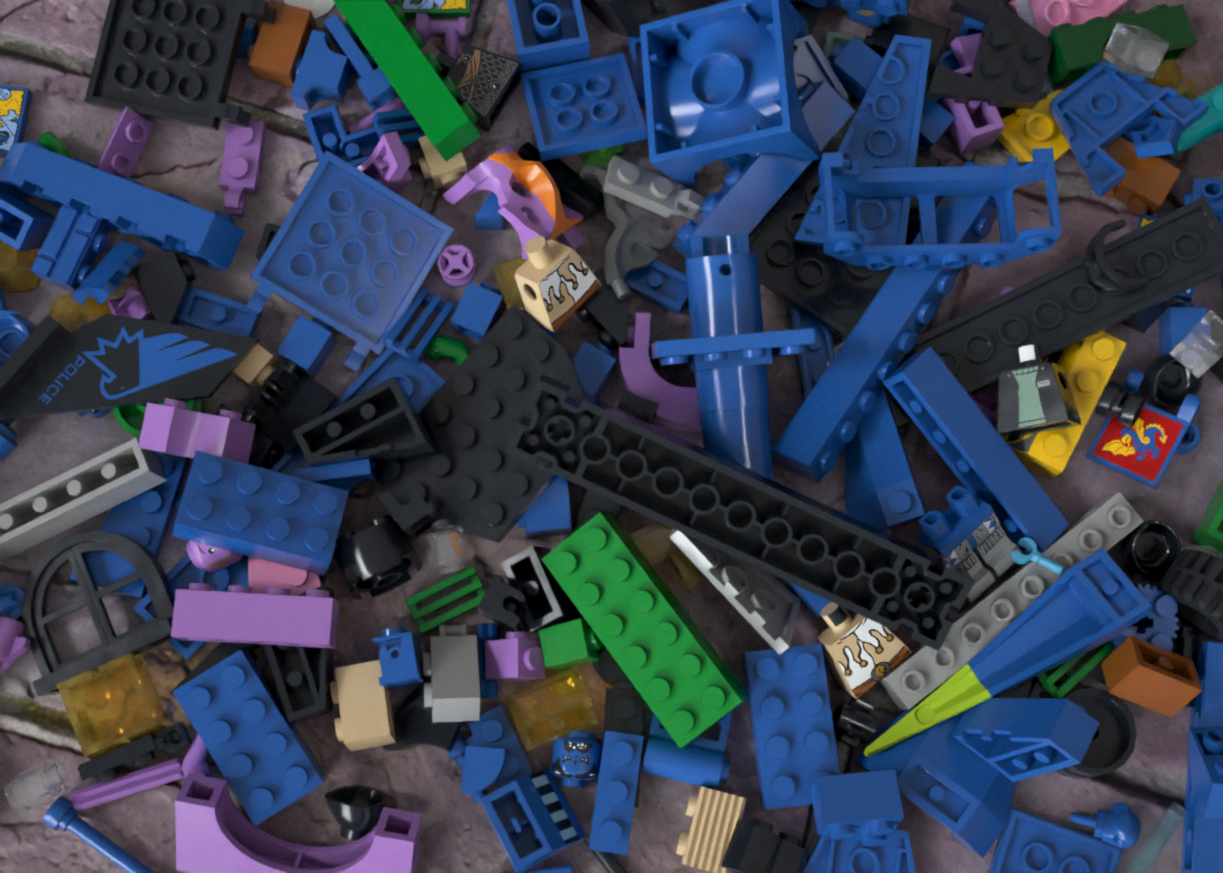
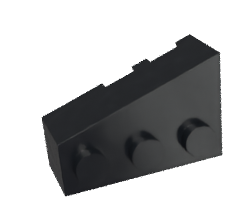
M394 376L292 431L307 463L312 467L368 458L370 462L374 463L436 451L405 387Z
M327 585L315 589L329 591V597L334 598V590ZM263 645L288 723L299 724L333 711L330 682L333 681L334 648Z

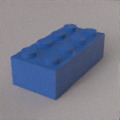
M506 0L518 62L521 63L522 73L590 59L589 38L580 0Z
M196 450L175 518L172 536L325 575L331 563L349 491Z
M822 643L792 646L780 655L774 649L744 652L741 658L745 688L750 696L747 699L761 809L769 810L812 804L810 787L815 778L819 776L840 775Z
M247 646L172 691L255 826L314 790L326 780L325 772L295 724L288 723L281 701Z

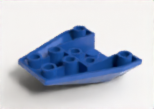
M933 692L925 696L912 708L904 711L902 714H900L895 719L890 721L888 724L883 726L881 729L876 731L873 738L866 745V747L869 746L872 742H874L877 738H879L883 733L890 729L899 720H901L905 715H907L911 710L918 706ZM965 711L872 756H865L864 748L855 761L857 765L867 772L895 769L899 792L951 831L950 835L978 856L984 858L1006 825L1018 781L1012 782L952 736Z

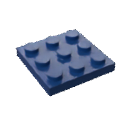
M624 52L520 74L541 162L648 139L646 125Z

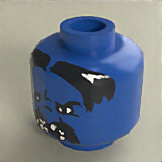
M564 730V736L554 739L550 772L554 776L562 777L563 786L585 788V780L593 781L599 777L603 747L599 741L594 740L595 734Z

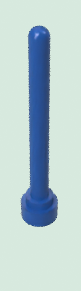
M63 795L45 813L42 819L45 824L55 831L58 829L64 832L67 830L71 831L127 873H155L79 818V812L72 808V802Z

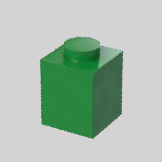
M580 618L538 630L545 668L563 671L601 661L599 649H602L603 643L584 619Z

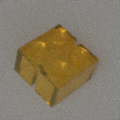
M130 652L98 666L99 672L89 670L57 684L84 757L97 758L129 744V740H139L170 727L144 657Z

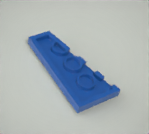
M161 452L156 453L167 481L114 506L99 530L119 533L138 541L157 560L175 508L174 503L178 499L190 462L188 457ZM98 550L84 554L97 587L104 588L137 572V569L128 560L115 553ZM73 572L70 579L77 581L76 575ZM143 579L116 592L143 599L147 595L148 590Z

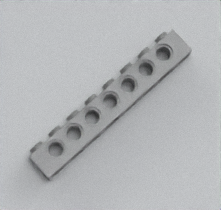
M1119 491L1104 497L1070 524L1042 554L1065 567L1063 575L1070 567L1101 548L1107 552L1144 521ZM1032 561L1019 565L951 619L953 625L939 651L922 643L911 651V654L882 677L878 683L899 710H909L967 664L1062 575Z

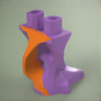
M511 144L504 146L466 173L459 182L443 194L444 198L454 205L480 190H491L494 192L500 207L497 212L507 219L519 233L522 245V259L524 260L529 258L524 249L525 244L534 237L541 236L546 241L552 239L574 250L586 242L575 226L583 220L582 214L562 205L559 190L541 162L523 160ZM512 185L517 187L523 193L524 197L515 193L512 189Z

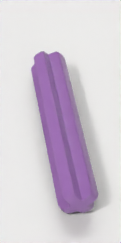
M180 758L171 759L74 790L70 793V801L73 804L72 808L76 811H82L184 778L181 768L182 760Z

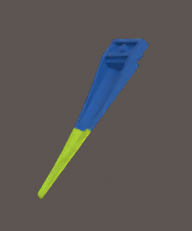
M1101 548L1070 567L1032 605L967 664L867 746L864 755L872 756L1118 637V633L1151 614V604L1108 553Z

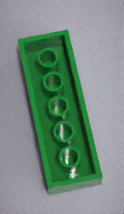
M599 512L541 559L680 749L750 697L612 512Z

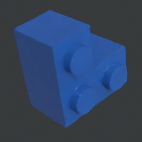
M895 769L819 776L815 778L810 787L818 835L830 834V839L850 838V842L862 841L863 846L881 845L886 843V839L890 838L904 818Z

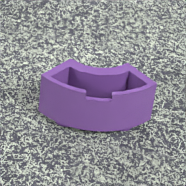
M165 398L163 405L147 402L138 448L193 459L197 450L248 464L256 424L241 421L242 413L219 409V414L216 416L187 410V402Z

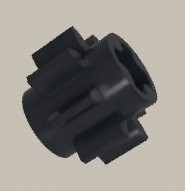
M851 698L849 704L841 701L832 715L833 728L838 731L835 740L850 747H858L859 741L865 744L869 743L878 726V717L871 715L874 706L861 699Z

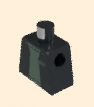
M1027 345L1018 348L1020 368L1003 371L999 376L998 433L1014 438L1081 425V419L1064 368L1053 362L1043 363L1040 345Z

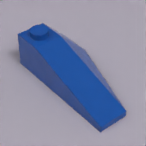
M883 387L877 396L874 408L865 414L857 426L854 438L845 444V506L849 516L883 532H887L919 521L928 511L889 399Z

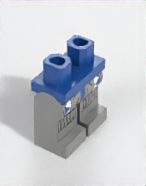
M957 485L947 494L946 500L950 507L943 514L937 510L928 511L919 520L923 532L918 536V539L926 547L927 553L934 565L939 557L968 571L975 582L965 600L972 603L996 581L992 573L1000 577L1015 563L1010 556L1012 550L1023 553L1017 544L1009 540L990 504L975 497L969 490Z

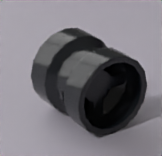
M1111 380L1098 401L1095 414L1104 418L1113 417L1118 419L1120 425L1132 429L1143 410L1147 395L1138 391L1129 392L1124 390L1122 384Z

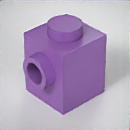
M506 632V639L485 641V680L522 681L545 679V664L540 640L529 639V632Z

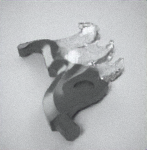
M640 157L638 162L642 168L659 174L656 167L651 165L648 159ZM602 165L583 166L579 176L582 179L594 177L601 182L603 187L608 168ZM604 192L607 219L614 223L615 231L604 247L602 269L606 284L612 286L618 300H623L632 294L625 281L626 274L629 271L646 268L652 264L658 257L657 251L652 249H661L667 246L675 236V227H671L667 232L663 231L661 223L665 219L664 216Z

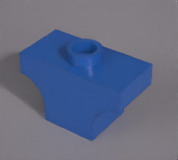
M312 29L303 57H298L295 64V81L290 94L296 107L299 109L311 111L312 107L322 100H334L343 103L353 73L348 56L331 51L330 42L327 34Z

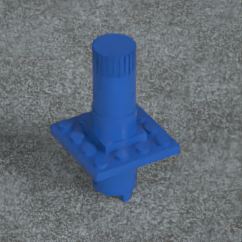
M748 232L714 237H690L692 258L685 260L692 338L656 341L650 344V360L658 359L659 366L688 363L689 356L690 371H695L698 412H700L703 448L774 481L768 411L770 400L767 364H772V356L806 353L805 345L815 344L814 328L764 332L757 253H750Z

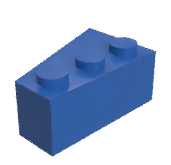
M989 698L965 710L952 736L1012 782L1080 764L1100 723L1087 714L1086 709L1082 705L1069 699Z

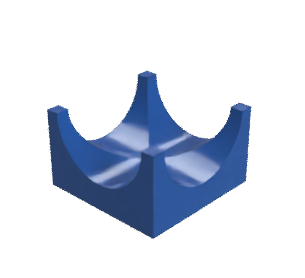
M730 0L640 25L650 164L676 183L682 184L687 189L697 187V171L700 168L716 160L740 154L771 152L793 155L806 162L820 159L819 144L812 136L801 108L794 72L793 54L795 39L808 36L807 21L788 0Z

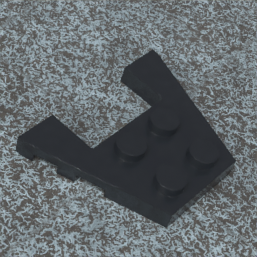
M953 0L950 7L951 11L984 23L970 76L968 77L936 65L931 72L924 99L938 101L939 98L954 99V103L968 104L970 100L988 102V106L1033 109L1039 102L1054 43L997 0Z

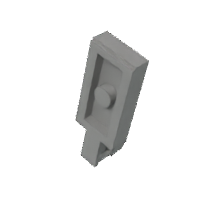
M613 156L609 162L603 186L604 192L666 218L671 214L676 216L682 215L694 220L700 213V205L705 197L691 189L686 190L687 188L682 184L619 157Z

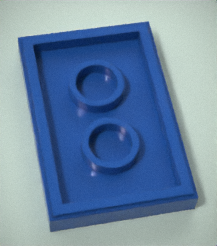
M1010 807L1006 825L999 835L988 873H1116L1123 848L1115 847L1102 840Z

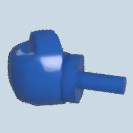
M1122 802L1114 803L1107 811L1098 809L1096 818L1074 812L1070 814L1069 822L1093 827V837L1101 838L1102 841L1118 848L1126 849L1132 847L1140 836V819L1131 812V807Z

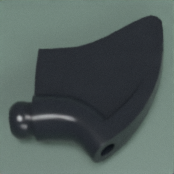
M422 684L404 700L393 716L396 743L384 745L382 748L387 751H397L427 745L451 752L461 725L465 721L432 723V707H424V684Z

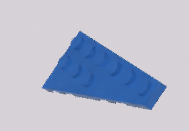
M895 34L837 151L842 152L843 166H850L851 160H859V168L915 167L932 39ZM823 184L820 185L793 242L824 246L826 225ZM832 189L835 231H846L844 199L841 193ZM911 196L861 197L856 200L858 232L864 235V246L905 245Z

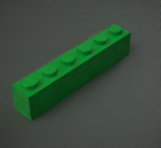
M333 0L430 142L446 162L482 136L474 125L479 120L467 102H464L462 105L458 103L456 98L461 93L448 76L443 80L438 73L443 70L442 66L431 51L424 55L421 48L426 45L414 27L407 31L403 24L409 20L397 3L390 6L387 0Z

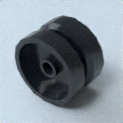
M1097 688L1078 689L1061 698L1079 703L1086 709L1087 714L1100 724L1082 762L1055 771L1062 776L1084 779L1108 774L1123 766L1134 751L1137 736L1134 718L1124 702L1108 691Z

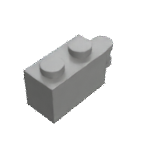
M466 624L439 625V636L430 637V652H423V676H431V683H424V707H432V723L480 721L477 635H467Z

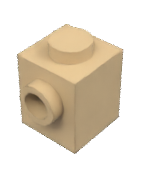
M426 135L418 138L424 157L418 159L424 178L432 177L436 189L441 187L449 189L459 182L462 176L468 173L462 151L446 162Z

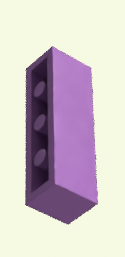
M189 583V590L176 589L171 637L192 641L336 649L340 602L335 598H330V592L325 590L310 589L306 590V596L290 595L291 589L268 587L267 594L252 593V587L228 585V592L213 591V585Z

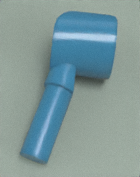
M1028 537L1021 538L1018 544L1026 548L1029 555H1023L1017 550H1012L1010 553L1011 559L1019 565L1032 561L1059 575H1062L1065 570L1063 565L1038 552L1035 541Z

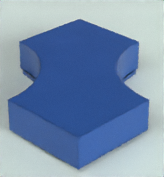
M1153 110L1122 134L1121 137L1134 144V149L1139 159L1175 153L1183 130L1179 120L1158 118Z

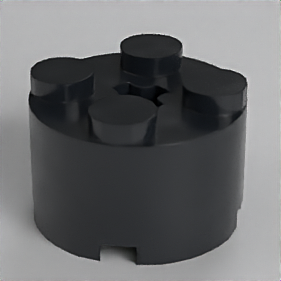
M391 515L378 517L370 523L369 528L358 533L355 531L347 532L336 540L337 549L334 552V558L354 599H363L360 593L368 591L372 597L390 592L411 579L408 572L414 567L419 572L423 566L410 537L403 532L396 521H393Z

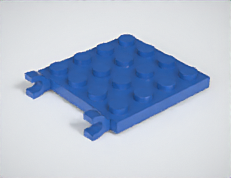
M326 151L250 276V279L259 285L247 303L246 308L259 315L271 293H275L354 340L356 343L342 364L353 371H358L369 350L377 355L381 354L385 347L386 338L409 307L454 229L331 152Z

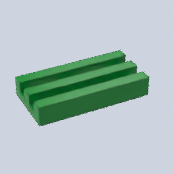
M472 566L405 599V602L417 623L420 633L423 635L439 627V625H443L477 608L486 592ZM471 578L473 583L418 609L417 604ZM477 591L478 597L426 623L424 622V616Z
M1108 643L1096 647V651L1058 687L1054 683L1087 652L1060 664L1049 676L1042 673L1036 676V678L1054 699H1061L1107 656L1113 648Z

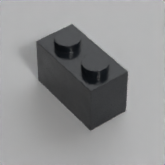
M533 545L501 562L510 586L521 591L525 596V602L518 600L517 602L530 632H538V630L569 622L580 615L576 606L541 560L551 552V549Z

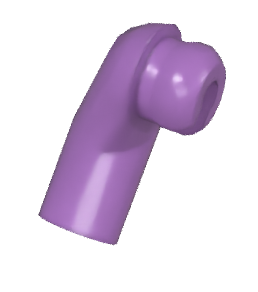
M196 734L182 761L181 768L185 779L188 773L212 777V773L205 760L209 751L198 734Z

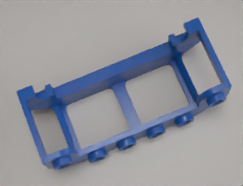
M1034 148L1032 151V162H1018L1017 157H1010L1006 165L859 168V160H851L850 166H843L842 152L823 153L818 171L819 183L823 184L826 225V239L823 246L824 254L856 267L867 266L870 270H883L889 266H905L907 269L916 270L922 269L927 265H942V267L947 269H955L965 264H980L983 268H994L1003 263L1052 249L1062 234L1053 148ZM1045 178L1050 227L1027 229L1017 236L1013 191ZM832 189L838 191L843 196L846 231H835ZM959 195L994 196L997 201L1000 243L938 244L935 197ZM911 196L917 199L921 245L864 246V235L859 233L857 228L856 200L858 198Z

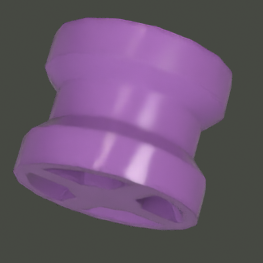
M453 244L444 248L439 254L437 264L441 277L446 284L460 288L472 282L476 274V266L472 253L468 248ZM459 269H460V270L462 271V272L459 271V272H454V273H452L453 270H459Z

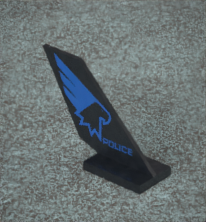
M105 314L70 333L50 315H47L0 367V423L10 426L16 418L146 405L147 402L154 404L164 403L165 398L179 401L210 398L260 340L113 314Z

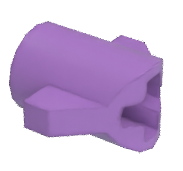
M0 617L1 671L8 670L15 659L28 651L31 643L28 638L22 637L25 631L24 624L6 617Z

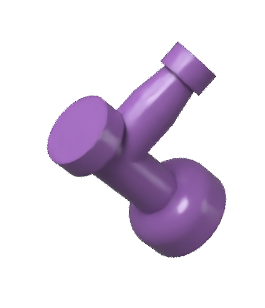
M416 13V31L424 42L428 41L431 35H445L446 54L457 60L459 57V38H466V17H459V20H430L428 14Z

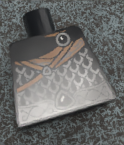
M467 45L457 60L443 52L439 53L436 59L443 70L438 74L444 78L448 76L461 93L456 98L458 103L462 105L464 102H467L479 119L475 123L489 132L521 82V63L472 45Z

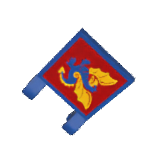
M1135 369L1130 370L1123 384L1124 390L1140 392L1144 385V373ZM1187 394L1177 416L1145 403L1132 429L1120 425L1118 419L1113 417L1106 418L1086 458L1156 490L1190 424L1200 409L1201 398L1193 394Z

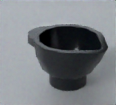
M343 786L325 794V799L331 813L341 825L340 835L345 839L354 841L367 835L377 825L383 807L392 809L397 807L396 798L371 787Z

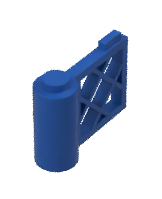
M741 703L739 706H737L736 708H737V709H740L742 703ZM732 711L717 722L721 727L718 741L705 739L699 735L681 749L666 729L658 728L660 721L653 713L641 773L716 790L719 783L726 784L731 761L724 759Z

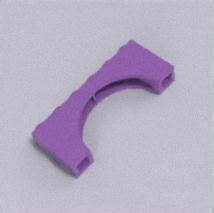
M188 773L175 800L176 870L189 873H417L422 814L383 807L377 825L364 837L339 846H305L277 838L250 822L234 804L228 790L227 780Z

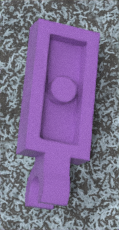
M250 121L248 128L228 123L219 187L222 191H227L224 199V208L229 209V215L243 216L246 193H257L267 130L265 123L262 121Z

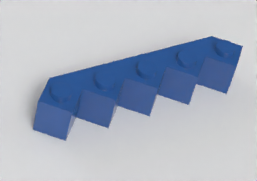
M32 140L23 143H13L0 168V185L25 199H42L58 209L64 205L99 219L108 229L117 234H134L162 251L181 252L209 269L228 270L245 233L244 230L234 225V218L223 212L214 211L213 213L189 204L187 200L173 193L165 195L149 189L133 178L125 175L118 177L96 169L94 165L83 159L75 158L73 160L49 151L44 145Z

